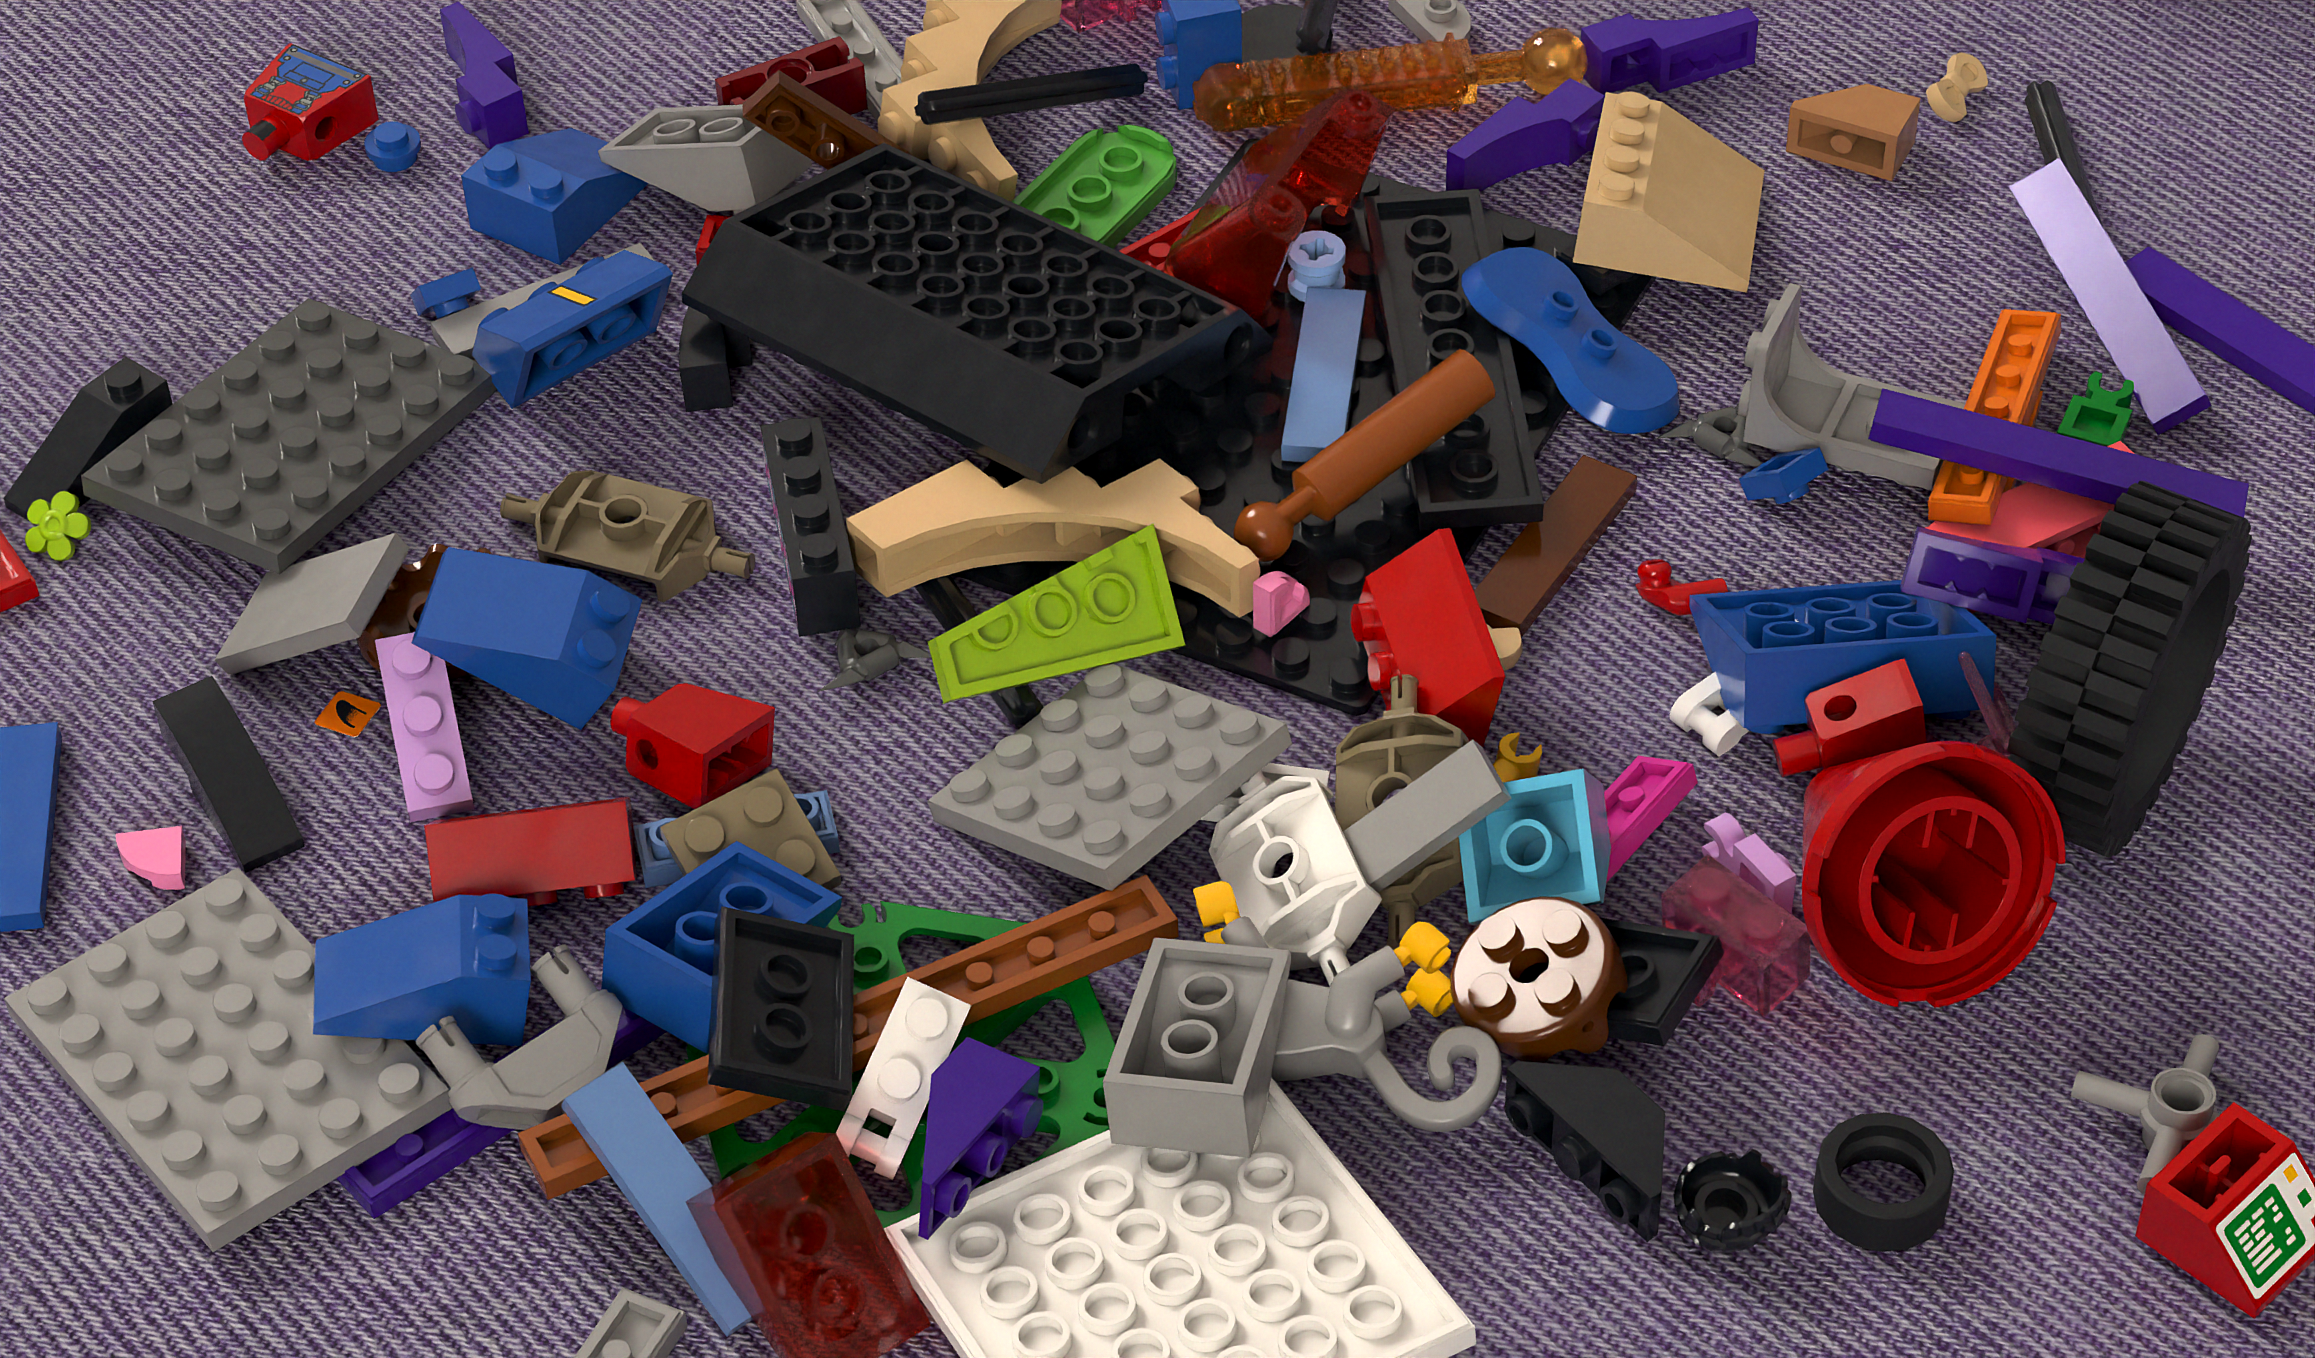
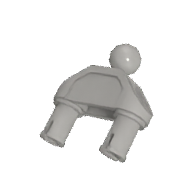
M566 944L553 949V953L556 955L553 959L547 952L530 969L532 975L537 977L565 1017L560 1023L495 1064L494 1062L485 1063L457 1026V1021L453 1016H447L439 1020V1025L442 1027L439 1031L432 1024L417 1038V1046L423 1049L451 1087L448 1092L449 1104L460 1118L479 1125L526 1130L565 1114L561 1107L564 1098L605 1073L623 1005L614 993H609L607 989L599 991L572 956Z

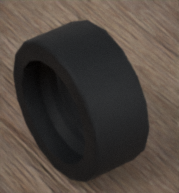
M1887 1112L1860 1114L1837 1124L1822 1141L1813 1185L1817 1213L1833 1233L1854 1246L1878 1252L1907 1250L1929 1240L1943 1225L1951 1194L1954 1168L1948 1148L1935 1132L1914 1119ZM1883 1160L1900 1164L1915 1173L1926 1188L1921 1196L1905 1203L1884 1204L1867 1200L1850 1190L1841 1179V1173L1845 1168L1861 1161Z

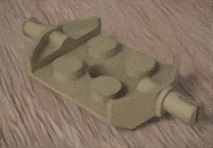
M593 470L569 472L550 494L543 493L538 501L507 493L505 495L506 498L503 497L500 506L502 518L532 524L536 529L537 550L541 563L549 564L548 559L552 557L656 584L658 601L663 603L706 578L709 572L720 571L749 579L755 567L754 553L722 547L721 536L716 535L713 502L711 499ZM628 516L637 518L630 523H618L625 520Z
M1398 675L1392 677L1390 680L1391 710L1383 711L1382 718L1353 727L1336 747L1335 816L1342 831L1381 805L1390 792L1405 788L1470 742L1460 728L1435 715L1421 714L1417 711V686L1419 685V680L1412 675H1402V680ZM1458 837L1379 892L1382 898L1379 905L1388 911L1387 945L1392 949L1399 947V943L1406 931L1415 924V912L1419 906H1424L1464 880Z

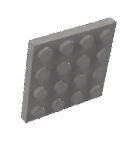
M1115 664L1102 665L1091 670L1084 680L1058 700L1047 704L1040 714L1013 735L999 741L991 752L969 769L955 775L947 786L927 800L934 822L1112 891L1292 745L1286 722Z

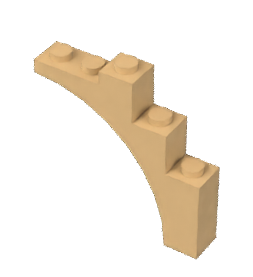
M927 0L923 16V32L906 38L903 64L901 66L902 83L883 89L881 111L878 118V133L910 152L912 156L920 160L928 158L933 166L1012 202L1015 197L1018 173L996 148L981 118L925 125L921 117L916 116L914 107L918 105V95L923 91L982 84L983 79L1002 56L1026 38L1059 23L1062 0Z
M1160 458L1102 488L1099 487L1093 478L1085 476L1073 466L1043 484L1024 478L1003 488L995 477L986 475L966 459L846 519L848 542L855 572L886 598L928 580L977 567L1022 561L1080 562L1153 523L1168 580L1205 595L1239 618L1253 611V582L1260 577L1261 573L1259 558L1248 547L1240 545L1219 529L1209 517L1199 513L1201 498L1198 487L1187 476L1178 473Z

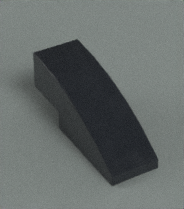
M688 307L679 341V371L686 412L733 407L729 368L752 365L750 339L748 336L720 322L713 321L705 314Z
M213 676L152 701L161 735L187 774L192 794L244 873L305 847L303 838L272 776Z

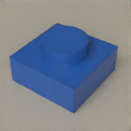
M472 267L420 285L410 296L418 316L434 311L437 319L469 308L467 299L473 298L481 290V287Z
M1820 447L1779 453L1740 477L1739 481L1748 501L1773 497L1776 504H1783L1810 491L1808 482L1829 470Z

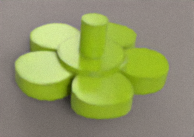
M61 491L52 498L51 504L42 499L32 503L28 509L27 518L31 523L38 526L29 529L25 535V543L30 551L37 554L48 551L49 556L56 561H66L73 557L75 545L70 537L79 540L85 539L91 531L90 518L85 514L77 512L79 508L78 497L69 492Z

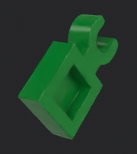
M2097 371L2092 373L2088 379L2085 397L2073 394L2057 434L2106 447L2118 441L2123 443L2130 427L2133 411L2130 409L2134 382L2126 379L2122 389L2114 392L2106 391L2100 387L2102 373Z

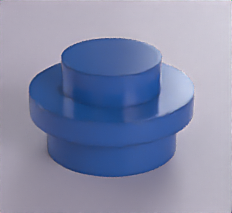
M390 121L382 123L372 130L364 140L366 155L378 169L386 172H398L411 167L416 162L417 153L421 148V140L418 131L412 126Z

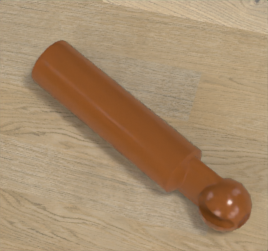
M1458 349L1293 471L1292 482L1294 492L1277 504L1259 501L1246 506L1237 518L1233 532L1234 540L1240 545L1248 547L1261 562H1269L1281 557L1290 546L1294 534V526L1310 514L1324 521H1330L1495 398L1494 384L1485 368L1472 354L1466 350Z

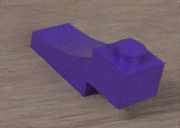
M460 2L440 9L447 54L456 62L464 76L455 79L459 103L455 104V113L463 130L469 135L474 133L489 149H492L496 144L510 142L529 134L522 89L518 86L513 54Z
M1748 7L1713 16L1680 20L1634 19L1630 13L1581 28L1578 72L1595 91L1603 95L1606 92H1616L1647 81L1658 93H1662L1754 64L1759 19Z
M1569 78L1537 104L1516 96L1447 150L1446 191L1479 189V192L1508 177L1537 167L1555 163H1562L1569 167L1588 151L1594 150L1605 95Z
M1917 526L1900 588L1903 593L2026 623L2028 618L2053 625L2056 619L2054 611L2062 595L2066 597L2071 587L2070 577L2077 563H2083L2085 558L2041 547L2031 549L1986 542Z

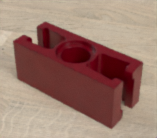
M838 36L715 79L718 106L743 105L751 95L780 70L841 110L852 115L868 109L864 64L858 57L848 60V56H850L848 45Z

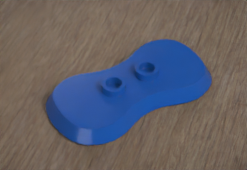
M1509 248L1495 252L1473 263L1462 274L1461 285L1464 294L1473 308L1492 325L1515 338L1533 352L1548 369L1567 403L1591 423L1615 433L1638 434L1662 428L1677 417L1680 412L1678 384L1670 368L1654 353L1633 341L1610 324L1594 307L1576 275L1554 256L1535 248Z

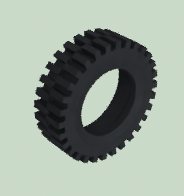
M2142 480L2138 484L2133 483L2129 486L2127 494L2122 493L2116 500L2114 511L2109 509L2103 518L2099 535L2094 533L2086 546L2085 560L2083 563H2077L2070 577L2071 587L2066 597L2061 596L2054 611L2056 619L2050 632H2045L2039 647L2042 653L2037 666L2031 668L2025 685L2029 687L2026 698L2019 703L2015 721L2019 722L2018 727L2011 734L2007 747V752L2011 753L2008 759L2027 771L2047 792L2060 818L2064 840L2108 858H2111L2112 855L2116 856L2120 853L2122 846L2126 847L2131 841L2133 832H2137L2144 823L2147 809L2151 810L2156 803L2161 784L2166 785L2173 771V761L2177 754L2181 755L2188 740L2187 732L2192 721L2196 722L2203 706L2200 702L2206 688L2211 686L2216 673L2213 670L2217 658L2223 654L2228 639L2225 636L2226 631L2235 618L2238 606L2234 604L2243 590L2245 577L2242 575L2248 566L2250 553H2247L2251 545L2252 535L2249 534L2251 525L2247 522L2248 519Z

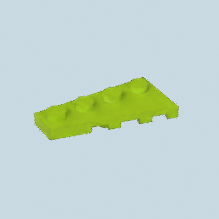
M1154 523L928 641L943 704L1086 671L1102 665L1120 663L1171 651L1185 646Z

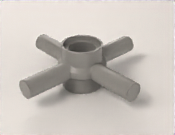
M2199 1034L2194 1036L2182 1067L2166 1069L2157 1074L2152 1081L2150 1091L2080 1070L2076 1075L2071 1097L2140 1118L2143 1126L2142 1141L2149 1151L2137 1182V1188L2143 1195L2145 1194L2147 1183L2221 1114L2215 1105V1087L2208 1079L2219 1051V1044L2209 1035ZM2279 1131L2280 1133L2288 1137V1133Z

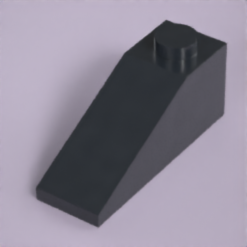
M124 357L81 388L4 496L3 500L6 508L28 520L27 512L34 501L42 499L51 504L52 498L61 491L69 492L78 497L79 507L92 499L84 495L81 475L173 404L167 380L128 357Z

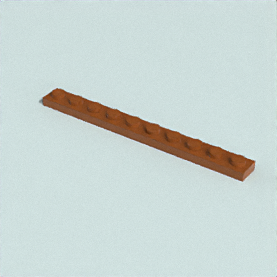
M1143 875L1117 886L1112 891L1107 890L854 994L852 1073L866 1068L907 977L970 1004V1010L962 1025L964 1027L1151 948L1154 937L1166 939L1179 937L1178 918L1149 877ZM709 1054L639 1083L682 1144L787 1101L785 1099L708 1084ZM566 1113L517 1133L521 1152L547 1200L610 1175Z

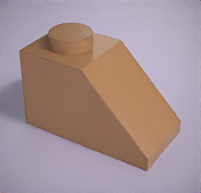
M1863 84L1795 100L1790 107L1786 152L1893 181L1915 143L1921 98L1870 84Z

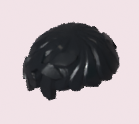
M1755 1149L1747 1151L1741 1158L1736 1153L1725 1154L1722 1151L1702 1156L1687 1164L1678 1177L1673 1196L1679 1223L1694 1243L1707 1250L1731 1253L1751 1248L1776 1230L1783 1223L1789 1212L1792 1194L1788 1189L1787 1175L1776 1173L1771 1164L1761 1162L1762 1154Z

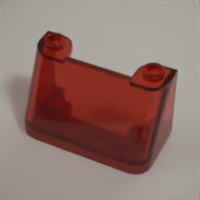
M1340 90L1258 140L1250 147L1174 241L1163 266L1164 273L1242 308L1261 326L1271 308L1272 302H1270V298L1292 244L1301 234L1306 220L1312 214L1314 208L1326 204L1337 205L1335 212L1343 217L1346 216L1360 195L1395 108L1364 90Z

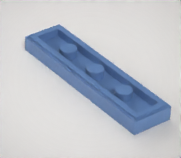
M1307 287L1282 438V461L1307 462L1347 432L1366 308V291Z
M623 1062L564 1098L561 1106L726 1337L786 1297L789 1290Z

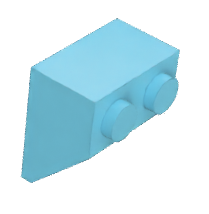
M1585 769L1503 782L1512 799L1458 836L1468 921L1472 925L1479 924L1500 908L1519 900L1539 896L1563 897L1579 902L1584 906L1602 904L1604 902L1611 853L1603 783Z

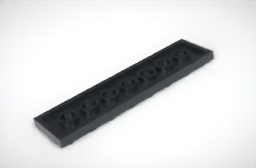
M1479 189L1364 197V219L1395 394H1399L1458 349L1466 350L1482 364L1489 374L1496 391L1495 398L1408 462L1419 529L1433 530L1542 522L1544 502L1509 335L1492 325L1473 308L1464 294L1461 285L1462 274L1466 268L1492 254Z

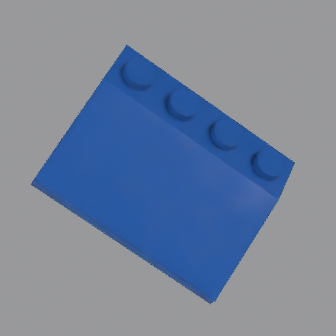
M1902 580L1690 595L1689 607L1712 673L1716 672L1721 686L1720 695L1724 707L1727 710L1729 709L1730 714L1743 728L1760 734L1778 733L1784 730L1785 725L1807 723L1804 699L1809 693L1904 658L1923 703L1924 714H1932L1943 719H1963L1968 717L1972 710L1993 709L1997 635L1966 608L1901 592L1900 585Z

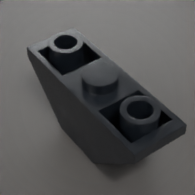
M1517 1061L1509 1066L1506 1077L1505 1113L1512 1126L1520 1134L1526 1137L1531 1136L1553 1156L1557 1166L1567 1177L1572 1180L1581 1181L1601 1200L1605 1210L1615 1221L1620 1224H1628L1646 1242L1657 1236L1662 1193L1665 1111L1617 1068Z

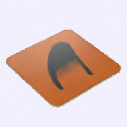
M339 691L314 723L317 726L357 737L379 710L381 704L354 694Z

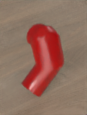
M1662 559L1644 561L1637 569L1640 582L1636 584V588L1641 598L1678 616L1692 614L1689 607L1690 595L1728 592L1723 578L1691 583H1681L1671 579L1672 568L1670 564Z

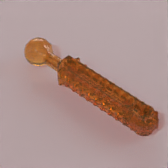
M1547 27L1536 31L1523 43L1521 50L1475 55L1471 53L1467 38L1455 40L1453 33L1449 32L1446 33L1444 40L1439 42L1426 40L1425 43L1420 44L1406 43L1402 46L1393 47L1387 45L1382 46V48H1361L1360 50L1347 52L1341 50L1338 53L1295 55L1292 58L1279 59L1277 57L1264 61L1251 60L1246 63L1215 64L1204 71L1199 81L1193 82L1192 88L1195 100L1192 102L1198 121L1203 120L1207 125L1212 126L1213 131L1233 132L1239 131V129H1257L1273 125L1283 126V124L1291 123L1302 124L1309 121H1326L1327 119L1336 118L1348 119L1354 116L1366 117L1373 114H1392V112L1400 111L1411 112L1418 109H1435L1436 107L1450 106L1453 112H1458L1461 105L1476 103L1477 86L1525 81L1528 87L1536 93L1547 96L1569 78L1581 83L1588 68V56L1584 44L1566 28Z

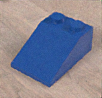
M1162 0L1163 12L1155 14L1157 37L1160 45L1164 46V56L1156 59L1157 75L1162 90L1170 89L1179 110L1243 98L1242 9L1238 1Z
M573 128L496 144L461 175L470 229L558 265L566 261L649 183L601 162L598 150L609 142Z
M448 547L442 554L411 643L581 730L616 688L643 599L588 570Z
M736 841L605 929L601 990L607 989L609 993H614L622 1003V1007L708 1054L714 927L721 907L825 928L840 910L842 897Z
M459 894L316 940L313 1035L417 1040L422 1032L432 1024L439 1031L442 1028L439 1025V1020L447 1016H453L457 1021V1026L471 1044L522 1046L531 983L527 899L508 898L501 894H485L482 896Z

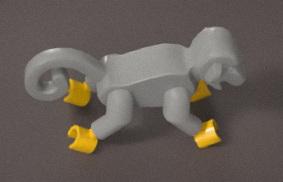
M1218 881L1193 889L1203 928L1223 922L1226 925L1223 928L1204 933L1205 942L1269 948L1251 919L1246 916H1240L1234 892L1229 883ZM1417 922L1406 931L1398 948L1392 950L1387 945L1339 972L1333 978L1330 988L1288 979L1271 1077L1274 1081H1292L1336 1073L1358 1079H1365L1367 1077L1384 1103L1397 1117L1418 1129L1429 1132H1449L1471 1125L1490 1108L1498 1095L1501 1085L1502 1063L1499 1048L1488 1033L1470 1026H1456L1443 1031L1436 1037L1428 1050L1427 1069L1432 1086L1440 1091H1446L1454 1086L1455 1073L1452 1064L1458 1058L1467 1057L1474 1060L1477 1068L1472 1084L1463 1094L1452 1100L1436 1101L1429 1100L1414 1091L1388 1059L1385 1034L1410 1020V1011L1419 1004L1433 1017H1438L1453 1005L1450 993V979L1439 970L1451 956V950L1447 947L1450 940L1432 924ZM1411 961H1414L1420 967L1409 980L1404 992L1399 994L1397 990L1393 989L1374 1000L1375 992L1405 976L1403 968Z

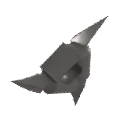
M1739 403L1735 408L1730 406L1700 413L1697 420L1691 418L1656 438H1688L1692 436L1696 445L1721 459L1726 458L1754 467L1763 464L1750 451L1752 444L1743 441L1746 417L1738 415ZM1729 431H1732V432H1733L1731 435H1728V434H1726V433H1723V432H1729Z
M856 628L840 630L835 646H837L839 670L841 673L817 692L854 685L863 680L870 681L899 666V659L901 657L932 658L931 653L907 641L902 640L898 642L896 637L891 634L863 629L858 631Z

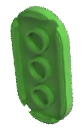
M1118 125V132L1103 134V128L1092 130L1075 140L1012 202L1113 249L1175 186L1177 168L1173 147L1163 135L1137 125Z

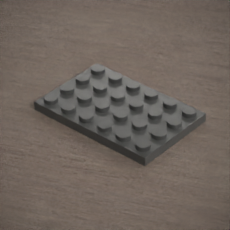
M308 298L81 475L83 492L85 496L281 574L494 394L497 388L492 383L491 375L477 361L466 356L453 354L448 350L426 343L418 338L405 335L376 324L373 321L357 317Z

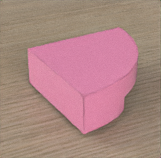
M1269 572L1253 582V628L1269 637L1277 634L1310 605L1308 589L1284 572Z
M182 826L116 834V842L121 860L128 871L151 880L152 886L159 889H185L186 840Z

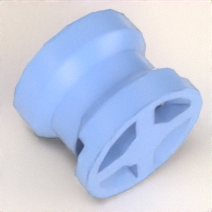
M1308 231L1297 235L1288 244V262L1292 268L1288 275V289L1291 295L1305 302L1307 287L1345 289V275L1342 266L1345 264L1346 246L1342 239L1326 231Z

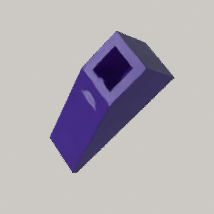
M967 1037L931 1074L918 1236L928 1240L948 1217H957L964 1209L974 1188L985 1176L991 1178L999 1171L1006 1153L1021 1137L1028 1138L1035 1131L1043 1112V1100L1038 1098L1039 1066Z

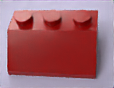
M1450 528L1437 529L1366 576L1359 603L1353 604L1351 609V628L1357 642L1363 641L1369 657V681L1374 691H1381L1386 705L1385 711L1391 710V678L1398 675L1402 680V675H1412L1419 680V685L1417 686V711L1421 714L1435 715L1460 728L1469 741L1473 739L1483 747L1506 676Z
M630 797L441 819L424 825L433 902L459 894L476 896L501 894L504 896L517 895V898L527 899L528 906L558 902L557 890L583 887L585 899L624 894L623 882L634 881L637 878Z

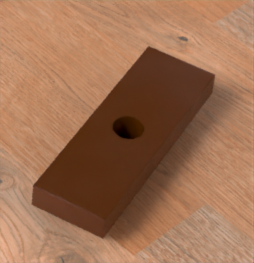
M780 70L743 103V118L827 170L882 143H886L911 155L907 150Z

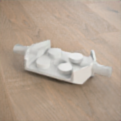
M1260 770L1240 786L1244 796L1238 799L1240 805L1216 823L1209 853L1221 881L1229 883L1233 889L1240 916H1246L1251 919L1269 948L1290 950L1291 964L1289 971L1321 966L1331 987L1333 978L1339 972L1350 967L1346 957L1347 949L1352 946L1382 901V898L1378 892L1366 883L1329 804L1328 800L1334 796L1332 791L1315 777L1284 776L1268 785L1262 770ZM1293 853V862L1289 870L1278 878H1272L1276 862L1282 856Z

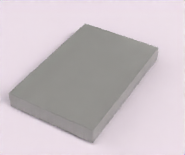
M393 533L290 565L281 574L272 571L267 572L216 656L215 661L228 675L236 674L361 637L406 558L410 547L397 533Z

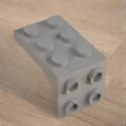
M1789 283L1780 300L1773 298L1770 300L1765 312L1762 332L1753 331L1747 345L1744 365L1753 368L1751 380H1747L1743 387L1738 405V415L1746 417L1743 441L1774 449L1780 453L1820 447L1826 463L1835 465L1842 470L1859 471L1893 480L1903 486H1916L1932 490L1944 461L1943 459L1868 439L1882 388L1964 409L1965 403L1851 375L1826 364L1810 349L1801 333L1799 307L1802 286Z

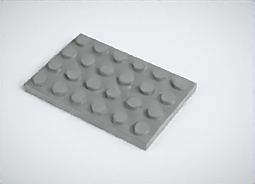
M238 867L4 998L9 1015L212 1252H215L343 1175L345 1170L350 1167L358 1166L393 1145L403 1135L411 1134L452 1109L449 1104V1088L403 1040L313 1035L315 947Z

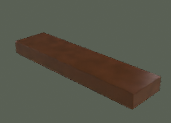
M1583 455L1544 503L1543 521L1529 522L1474 590L1486 624L1492 629L1518 628L1522 638L1635 494L1637 475Z

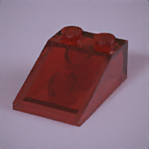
M805 1132L686 1201L717 1266L779 1358H878L931 1326L836 1133Z

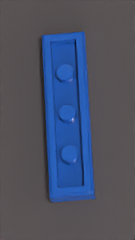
M58 722L0 727V932L38 929L45 926L62 735Z

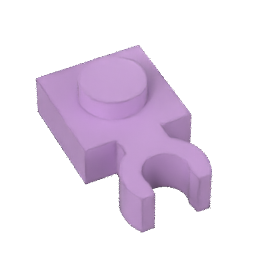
M1726 812L1704 823V829L1714 838V841L1702 846V853L1711 865L1717 869H1724L1730 875L1729 889L1769 931L1791 920L1796 874L1789 861L1782 854L1774 853L1756 833L1746 837L1737 820Z

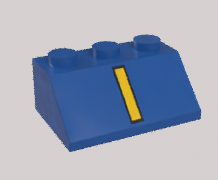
M623 250L607 259L602 256L593 258L585 263L575 276L558 285L555 282L546 283L536 289L526 302L511 310L503 307L488 314L478 326L472 356L491 375L492 383L511 409L656 332L673 273L666 264L627 250Z

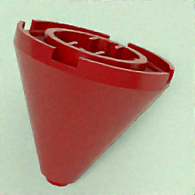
M1936 741L1822 770L1807 786L1804 795L1802 905L1807 929L1815 948L1828 966L1856 991L1885 1005L1898 1007L1899 1001H1927L1936 1008L1966 1000L1983 992L2008 975L2023 961L2044 933L2057 906V902L2049 897L2054 879L2056 863L2065 864L2066 849L2063 829L2055 806L2038 781L2019 765L1997 751L1969 742Z

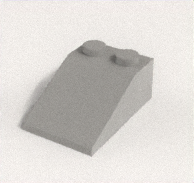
M743 105L655 108L598 150L600 160L603 163L708 211L733 210L734 215L791 188L794 185L793 181L812 166L811 159L743 118Z
M1154 937L1103 1079L1112 1144L1244 1158L1251 1157L1267 1105L1291 964L1290 950Z

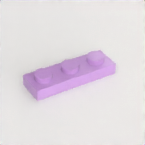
M415 632L375 640L410 823L475 810L445 660L413 645L411 642Z

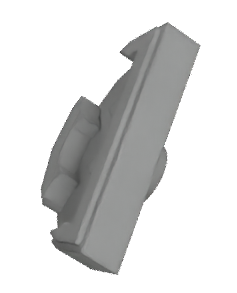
M1388 0V9L1445 65L1463 55L1465 44L1470 39L1471 15L1464 4L1458 0Z

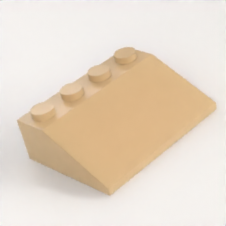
M1606 92L1582 206L1573 262L1747 293L1764 170L1662 101L1650 100L1645 95L1637 92H1622L1619 94Z

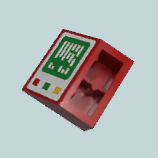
M2233 1102L2147 1183L2135 1237L2255 1319L2315 1260V1178L2294 1141Z

